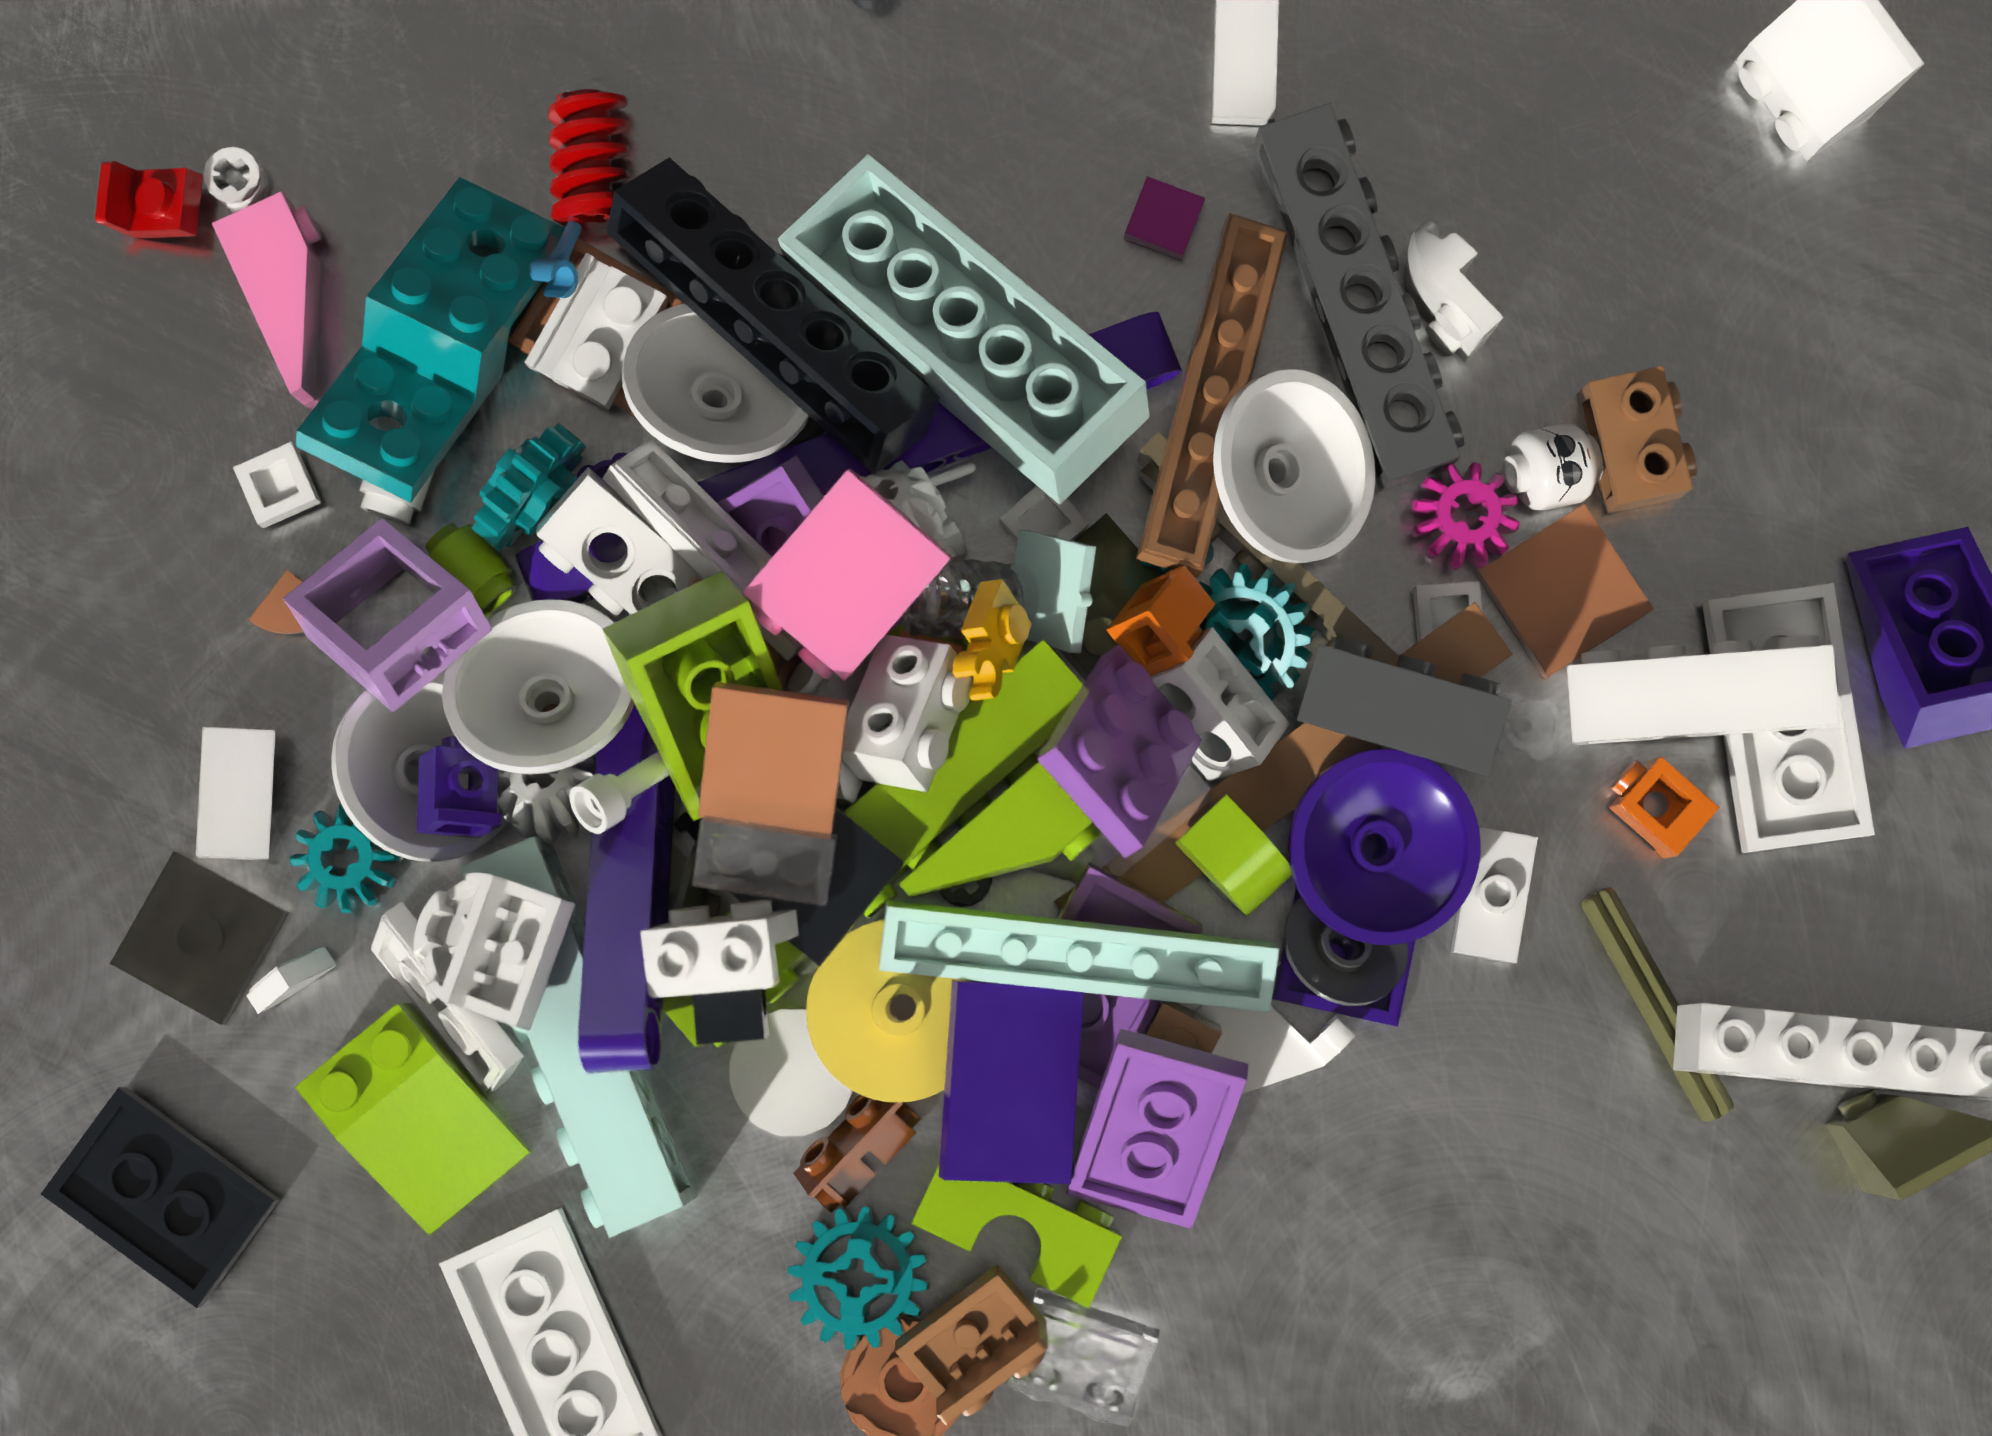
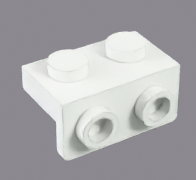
M758 900L730 905L732 914L730 916L710 917L709 906L687 907L668 911L670 922L640 931L649 996L658 998L762 989L777 985L779 976L775 944L799 936L796 909L772 912L771 900Z

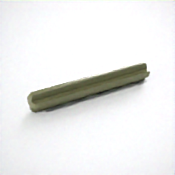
M1611 887L1600 889L1582 901V908L1673 1070L1676 1016L1679 1004L1616 891ZM1673 1070L1702 1121L1711 1122L1717 1120L1734 1108V1103L1718 1074Z

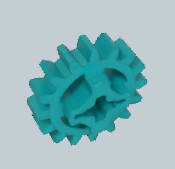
M557 423L554 428L548 426L540 438L536 436L531 440L527 438L516 449L510 448L496 463V469L488 482L480 490L479 496L485 505L474 515L476 522L471 527L472 530L497 551H501L505 546L510 548L519 535L524 537L527 534L531 537L537 530L539 522L578 479L572 471L583 460L581 454L586 448L583 441L563 425Z
M1241 564L1235 572L1233 580H1231L1229 575L1220 568L1210 577V586L1201 581L1198 582L1215 603L1199 626L1203 631L1211 627L1215 629L1242 665L1251 671L1249 672L1250 675L1272 701L1280 691L1279 683L1291 689L1300 677L1297 668L1305 669L1312 658L1313 653L1303 646L1312 642L1316 635V628L1301 625L1300 623L1307 616L1311 608L1309 603H1299L1296 605L1291 603L1289 598L1296 588V585L1292 582L1284 585L1281 589L1272 585L1274 570L1268 568L1260 579L1256 580L1252 579L1248 564ZM1238 597L1248 598L1255 601H1240ZM1277 619L1283 628L1285 642L1277 635ZM1246 628L1252 632L1254 637L1251 636L1243 641L1237 634Z
M862 1207L858 1221L852 1222L847 1211L841 1208L835 1210L836 1226L830 1229L828 1225L819 1220L812 1223L814 1233L818 1237L814 1244L797 1241L795 1247L801 1254L806 1256L804 1265L789 1266L787 1273L794 1277L802 1278V1288L790 1293L789 1298L790 1301H807L809 1309L803 1314L800 1321L805 1326L820 1320L824 1324L820 1335L821 1341L828 1343L838 1332L844 1333L845 1350H855L859 1343L860 1335L866 1334L871 1347L878 1348L883 1345V1329L888 1328L890 1332L898 1337L906 1333L904 1324L900 1320L903 1313L914 1316L921 1315L923 1309L911 1299L914 1291L930 1290V1283L916 1278L915 1269L922 1267L929 1261L927 1255H910L908 1248L917 1238L913 1231L903 1233L899 1237L893 1233L898 1219L894 1215L888 1214L879 1225L874 1224L873 1209ZM851 1235V1238L848 1239L847 1251L832 1263L820 1262L832 1244L843 1237ZM877 1238L885 1242L892 1249L898 1259L901 1271L888 1270L878 1257ZM858 1259L864 1260V1271L874 1273V1277L886 1278L888 1282L887 1284H873V1286L862 1287L860 1297L854 1296L855 1290L853 1285L844 1283V1279L832 1278L831 1273H845V1270H855L858 1265ZM818 1286L829 1287L841 1302L839 1312L841 1318L834 1315L826 1307L820 1297ZM885 1293L898 1295L894 1304L885 1314L873 1321L867 1322L871 1304Z

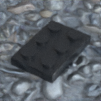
M127 1087L117 1088L41 1192V1195L196 1308L204 1306L280 1200L276 1195Z

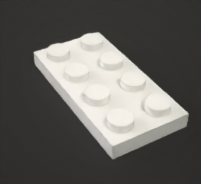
M1834 583L1711 599L1703 602L1702 606L1710 654H1713L1712 643L1751 640L1752 651L1779 649L1778 638L1798 635H1818L1819 646L1833 645L1839 727L1723 735L1742 853L1875 835Z
M562 1207L439 1263L514 1436H662Z

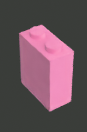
M848 469L742 593L753 602L750 606L756 621L775 636L785 629L803 645L797 654L810 668L827 680L835 672L845 681L951 559L952 555L856 472Z

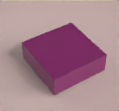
M1147 176L1126 228L1124 239L1182 260L1205 198Z

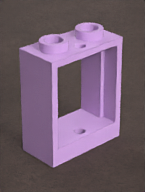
M383 518L282 598L308 639L393 713L492 631L470 589ZM404 569L434 595L366 650L336 623ZM429 647L428 652L421 656L423 650Z

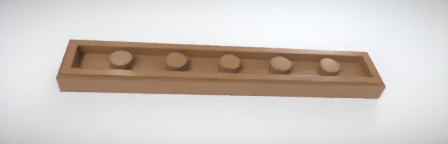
M1229 213L1224 221L1136 559L1170 570L1185 565L1195 578H1198L1203 571L1221 501L1214 475L1213 454L1215 436L1220 419L1228 403L1252 379L1288 231Z

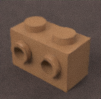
M1663 366L1590 381L1576 394L1585 433L1595 438L1602 453L1603 473L1597 483L1605 515L1678 500L1693 489L1691 480H1695L1697 476L1696 460L1691 445L1688 442L1682 443L1676 419H1680L1682 416L1681 398L1676 384L1673 381L1667 382Z

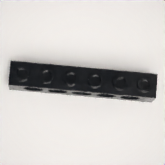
M669 157L614 191L607 234L873 474H876L927 437L940 397L930 389L926 381L908 370L884 348L878 338L863 330L839 308L829 295L822 293L800 274L784 255L773 250L749 228L748 224L740 216L733 214L711 195L699 179L689 175Z

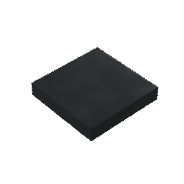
M836 807L834 827L831 835L761 826L716 883L741 903L771 900L772 912L796 909L799 936L788 941L821 967L903 866L904 862Z

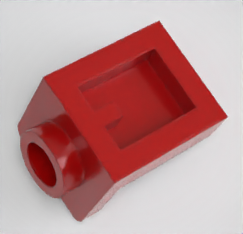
M116 161L102 162L95 219L101 225L135 238L197 236L203 174L189 168L136 170Z

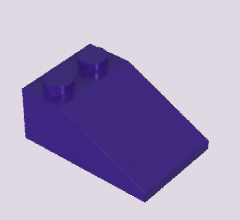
M1969 527L1849 552L1846 563L1880 697L1904 749L1991 730L1992 574Z

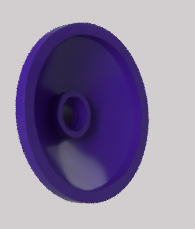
M1375 749L1354 753L1340 759L1326 768L1312 781L1294 812L1289 832L1288 853L1296 887L1304 902L1319 920L1339 934L1353 940L1376 945H1395L1411 942L1429 935L1448 922L1457 913L1468 897L1477 876L1481 855V840L1477 817L1472 804L1459 783L1447 771L1433 761L1396 749ZM1373 833L1380 840V850L1374 857L1370 858L1363 850V842L1368 835Z

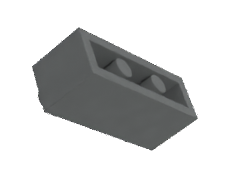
M1336 636L1333 648L1319 644L1297 721L1484 776H1490L1512 702L1511 699L1498 696L1501 688L1500 683L1463 673L1460 685L1434 677L1437 665L1404 655H1399L1396 666L1372 660L1371 656L1374 647Z

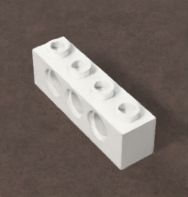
M589 467L537 525L536 535L544 541L538 547L539 551L551 563L567 574L573 567L594 583L589 588V593L602 606L617 616L623 609L629 614H633L652 605L646 602L639 594L640 585L650 576L663 575L671 579L676 585L675 593L685 589L691 577L704 579ZM601 533H615L625 541L627 550L618 561L604 563L595 559L591 554L589 545Z

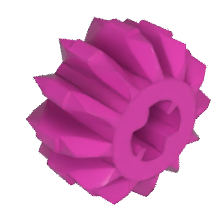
M1472 462L1468 466L1464 480L1459 469L1453 463L1445 465L1442 469L1443 483L1436 478L1428 476L1422 482L1421 488L1429 499H1415L1410 506L1412 513L1428 519L1414 526L1411 530L1413 537L1424 538L1432 535L1435 541L1427 548L1425 555L1432 560L1444 548L1449 550L1447 563L1448 568L1451 570H1458L1461 567L1465 553L1475 569L1483 568L1488 563L1486 549L1492 554L1502 556L1509 549V545L1501 534H1513L1519 529L1520 523L1518 520L1502 514V512L1510 510L1518 503L1517 496L1515 494H1507L1498 498L1495 491L1504 482V477L1500 473L1493 475L1486 484L1480 482L1482 474L1480 463ZM1458 503L1461 504L1465 512L1475 510L1478 519L1470 525L1472 530H1469L1465 521H1453L1451 514L1459 507Z

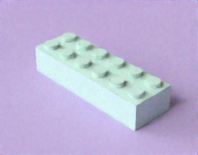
M869 154L778 237L783 255L800 274L822 293L829 295L839 308L863 330L878 338L884 348L908 370L923 378L930 389L940 397L938 401L1059 505L1150 417L1146 382Z
M533 836L461 866L460 869L464 879H466L465 874L487 873L576 903L531 1030L528 1031L513 1026L512 1029L521 1044L530 1041L539 1065L531 1068L533 1081L544 1104L547 1105L554 1102L564 1125L556 1129L557 1140L569 1166L579 1163L589 1188L582 1190L580 1193L584 1208L592 1225L595 1228L604 1225L610 1238L679 1209L696 1198L645 1070L589 1074L585 1072L581 1064L578 1048V1024L585 922L554 846Z

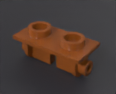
M859 1095L849 1105L845 1113V1120L828 1137H822L809 1146L801 1158L800 1167L793 1174L806 1193L812 1199L815 1197L829 1212L832 1213L839 1205L846 1208L876 1176V1173L861 1158L870 1151L886 1165L917 1133L913 1127L921 1118L905 1102H884Z

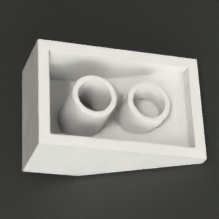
M1797 0L1755 37L1735 61L1739 67V78L1745 90L1754 99H1762L1776 119L1775 127L1782 141L1794 151L1799 150L1806 161H1809L1865 123L1925 64L1879 0Z

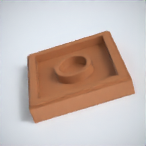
M1585 503L1475 573L1544 679L1581 657L1582 653L1592 650L1654 610Z
M715 682L711 694L698 817L831 835L834 827L849 700Z

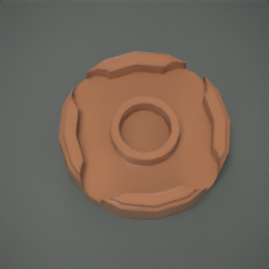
M901 1315L900 1317L906 1332L924 1319L914 1315ZM888 1328L882 1330L883 1345L878 1348H872L866 1334L860 1335L856 1349L847 1351L840 1371L842 1399L851 1421L867 1436L944 1435L959 1416L950 1423L944 1424L936 1415L935 1396L895 1352V1341L899 1337L890 1332Z

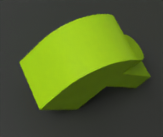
M1227 794L1175 842L1210 879L1206 884L1223 901L1229 899L1246 918L1292 875L1291 866L1280 851Z

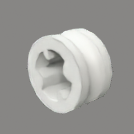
M237 147L222 148L213 153L206 162L203 172L204 183L209 192L225 207L241 210L259 202L263 197L267 186L266 173L260 163L246 150ZM233 166L237 171L241 172L249 167L250 173H243V177L248 181L243 189L237 191L231 185L223 190L221 189V184L228 183L227 179L223 176L228 168Z

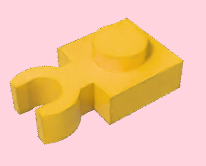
M1003 579L980 582L961 628L962 633L969 642V646L966 651L959 652L955 657L952 673L956 678L973 676V685L968 695L972 701L995 698L999 694L1002 686V673L1014 671L1032 625L1025 609L1019 605Z

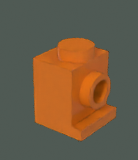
M1182 565L1141 584L1106 631L1118 645L1120 644L1133 661L1141 664L1148 671L1151 677L1184 663L1192 657L1194 651L1191 649V646L1203 633L1199 625L1214 607L1215 603L1187 567Z
M1662 756L1650 760L1645 766L1637 760L1633 761L1611 786V789L1619 796L1609 808L1655 848L1654 851L1663 859L1678 856L1720 808ZM1649 793L1658 795L1663 802V810L1657 817L1651 816L1644 809L1643 802Z

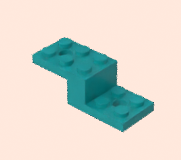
M459 177L366 296L362 346L297 429L295 447L411 503L503 376L510 327L543 283V281H534L531 278L528 270L530 263L537 258L550 257L565 227ZM489 246L497 250L499 254L481 257L474 254L470 248ZM378 417H391L399 421L402 427L383 431L371 425L370 421Z

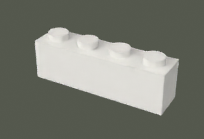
M1798 635L1778 638L1779 649L1752 651L1751 640H1734L1712 643L1713 654L1686 656L1685 645L1647 648V659L1621 661L1619 650L1582 653V664L1567 665L1572 742L1576 745L1839 727L1833 645L1819 646L1818 635Z

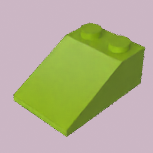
M722 571L602 629L622 679L693 821L702 818L698 817L711 694L714 683L723 682L783 691L749 601Z
M1038 762L900 882L899 885L911 898L1049 863L1062 852L1072 861L1100 837L1102 832L1042 764Z
M397 1003L295 1086V1089L335 1139L428 1235L433 1234L531 1153L530 1149L489 1098L484 1095L412 1003Z

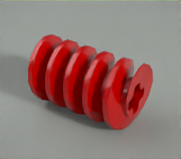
M581 89L561 93L556 96V102L551 104L548 109V119L556 126L550 130L548 142L553 149L557 150L549 159V167L553 173L558 175L550 183V193L559 200L552 205L550 216L554 222L566 227L569 221H575L581 225L582 229L608 228L614 194L612 185L630 179V172L627 169L612 166V160L628 156L629 147L625 144L611 141L612 135L626 132L629 129V123L623 119L610 117V111L625 108L628 105V98L625 95L595 89Z

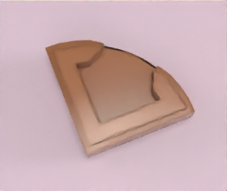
M286 570L248 621L276 634H298L304 632L282 599L303 581Z

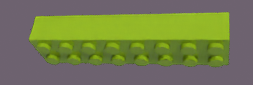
M1044 639L1017 661L1013 672L1002 674V686L995 698L973 700L959 713L949 738L947 758L942 767L936 770L928 792L877 783L844 812L845 815L904 862L903 866L865 911L864 915L866 918H872L886 906V900L892 901L898 895L891 886L909 869L912 871L917 869L943 846L940 842L958 826L960 829L965 827L992 803L990 798L1006 784L1009 787L1012 786L1039 762L1037 760L1039 754L1083 685ZM788 940L775 944L779 982L773 987L766 988L767 1004L775 1003L801 980L794 969L808 957ZM693 995L664 997L663 1010L695 1047L709 1045H696ZM729 1042L713 1043V1044L718 1048V1047H720L721 1045L724 1047V1046L727 1045Z

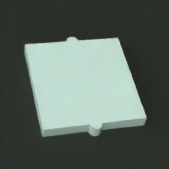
M1019 529L1013 575L1009 576L1008 585L1011 587V593L1019 605L1025 609L1032 623L1027 640L1039 643L1044 639L1050 647L1069 653H1081L1087 607L1092 604V596L1089 592L1096 551L1095 546L1031 530Z

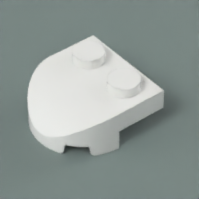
M1427 220L1413 232L1408 245L1405 261L1406 287L1416 304L1418 313L1429 324L1425 329L1430 339L1444 353L1452 355L1455 352L1465 362L1483 346L1504 317L1464 276L1478 252L1457 233H1451L1444 239L1438 238L1437 236L1440 232L1433 220Z
M465 874L466 879L457 883L448 891H436L424 906L418 919L414 934L413 951L416 957L423 960L424 969L430 981L425 986L435 997L445 1003L460 1006L513 1027L530 1031L576 903L491 874Z

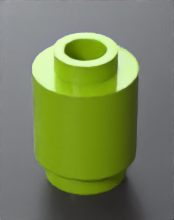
M450 523L428 540L425 545L426 550L429 552L428 556L470 589L486 617L505 603L515 592L517 585L509 577L512 570L490 544L472 530V524L458 528L455 523Z

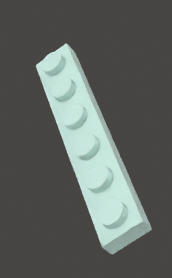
M886 900L879 970L1270 1012L1279 948L1275 942Z

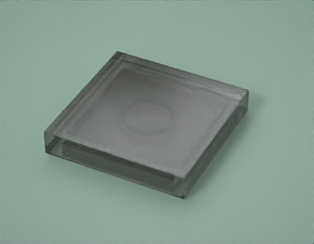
M173 851L110 964L218 1024L227 1025L290 912L183 853Z

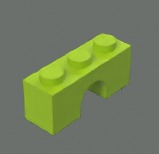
M939 1164L911 1224L970 1252L979 1232L990 1220L1003 1215L1023 1218L1035 1228L1040 1238L1039 1253L1030 1270L1029 1280L1088 1309L1122 1239L1121 1233L1110 1227L1114 1219L1113 1215L1082 1200H1079L1075 1210L1052 1200L1056 1188L1047 1183L943 1180L939 1177Z

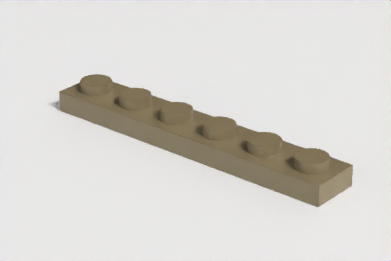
M1159 431L1140 449L1137 462L1143 467L1139 474L1153 491L1167 438ZM1220 501L1210 542H1213L1217 537L1236 554L1232 558L1235 567L1238 569L1241 564H1248L1252 579L1259 580L1269 568L1274 570L1272 585L1277 589H1281L1290 582L1295 584L1296 588L1289 600L1293 605L1309 603L1311 608L1307 616L1300 623L1301 625L1308 626L1311 624L1329 641L1325 646L1333 648L1337 636L1374 647L1371 656L1372 660L1388 664L1399 656L1303 565L1273 559L1248 543L1232 524Z

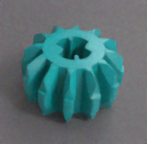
M339 804L336 810L335 822L326 812L321 810L313 814V821L319 833L316 835L313 832L299 829L295 835V838L300 843L309 846L308 854L297 853L291 855L289 859L292 866L309 867L310 869L309 872L300 877L296 882L298 889L307 892L319 886L315 896V905L327 909L337 898L338 906L342 913L355 912L358 895L368 906L374 907L378 905L380 897L373 884L377 882L382 886L394 888L398 879L394 875L384 872L385 863L396 864L402 862L403 857L383 850V848L368 839L354 825L342 804ZM346 848L358 851V863L349 864L347 866V875L342 876L346 868L335 866V854L345 853Z

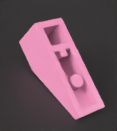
M280 191L213 222L212 225L290 394L303 405H306L316 400L321 261L313 243L322 238L307 207L302 205L296 208Z

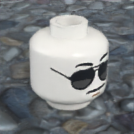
M1559 423L1520 432L1512 442L1509 456L1503 461L1502 472L1506 487L1512 494H1517L1523 504L1532 510H1548L1585 501L1592 494L1595 484L1601 479L1603 459L1600 447L1594 437L1590 434H1585L1581 428L1573 423Z

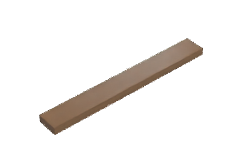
M1473 602L1400 655L1437 665L1435 678L1460 685L1463 673L1482 677L1512 656L1513 653L1476 602ZM1399 656L1388 664L1396 666ZM1303 723L1278 741L1261 765L1230 775L1153 830L1143 848L1126 858L1119 854L1101 868L1156 899L1165 902L1204 874L1175 842L1226 794L1263 832L1296 809L1301 797L1312 781L1330 765L1354 753L1381 749L1383 746ZM1074 887L1053 901L1060 912Z

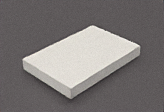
M401 901L382 915L371 950L484 1095L487 1093L489 1096L507 1083L524 1056L495 1019L460 1006L445 1003L426 988L425 985L430 981L426 975L423 960L416 957L413 951L414 934L418 921Z

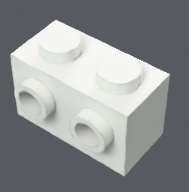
M884 635L878 642L846 722L842 759L860 780L928 792L936 770L942 767L947 758L949 738L959 713L967 707L970 701L968 695L973 681V676L956 678L952 673L953 663L957 654L950 645Z

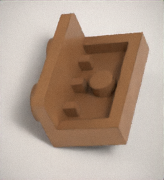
M996 1264L896 1339L895 1352L935 1396L936 1415L944 1424H948L962 1413L964 1416L976 1413L990 1400L994 1389L1013 1375L1016 1378L1027 1375L1040 1364L1045 1356V1351L1048 1349L1047 1320L1002 1268Z

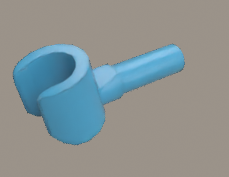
M575 221L567 223L555 250L552 251L549 258H537L530 263L528 270L531 278L534 281L548 282L543 290L545 297L567 298L577 288L578 272L575 265L569 261V256L582 231L581 225Z

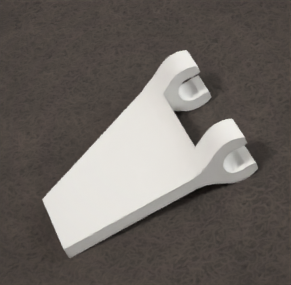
M1279 958L1277 960V967L1281 964ZM1201 1005L1195 1011L1221 1025L1222 1034L1212 1054L1248 1064L1247 1081L1242 1094L1324 1067L1356 1036L1354 1031L1336 1014L1308 1041L1273 1005H1271L1270 1012Z

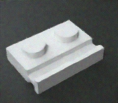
M586 253L577 268L578 284L575 292L570 297L560 298L525 360V364L535 372L542 373L554 382L609 410L623 385V363L632 337L647 320L665 310L669 300L667 295L612 266L605 265L596 260L594 256Z

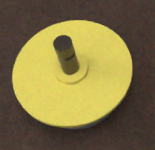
M879 920L849 932L822 966H817L807 995V1027L811 1042L819 1059L826 1069L844 1086L864 1097L878 1101L912 1102L925 1099L945 1090L952 980L964 979L880 971L879 957L884 920Z

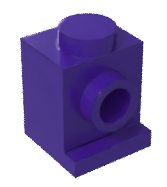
M455 736L443 738L441 746H435L419 756L417 833L481 838L501 827V813H497L498 769L475 758L459 743ZM459 774H468V790H465L460 785L458 780Z

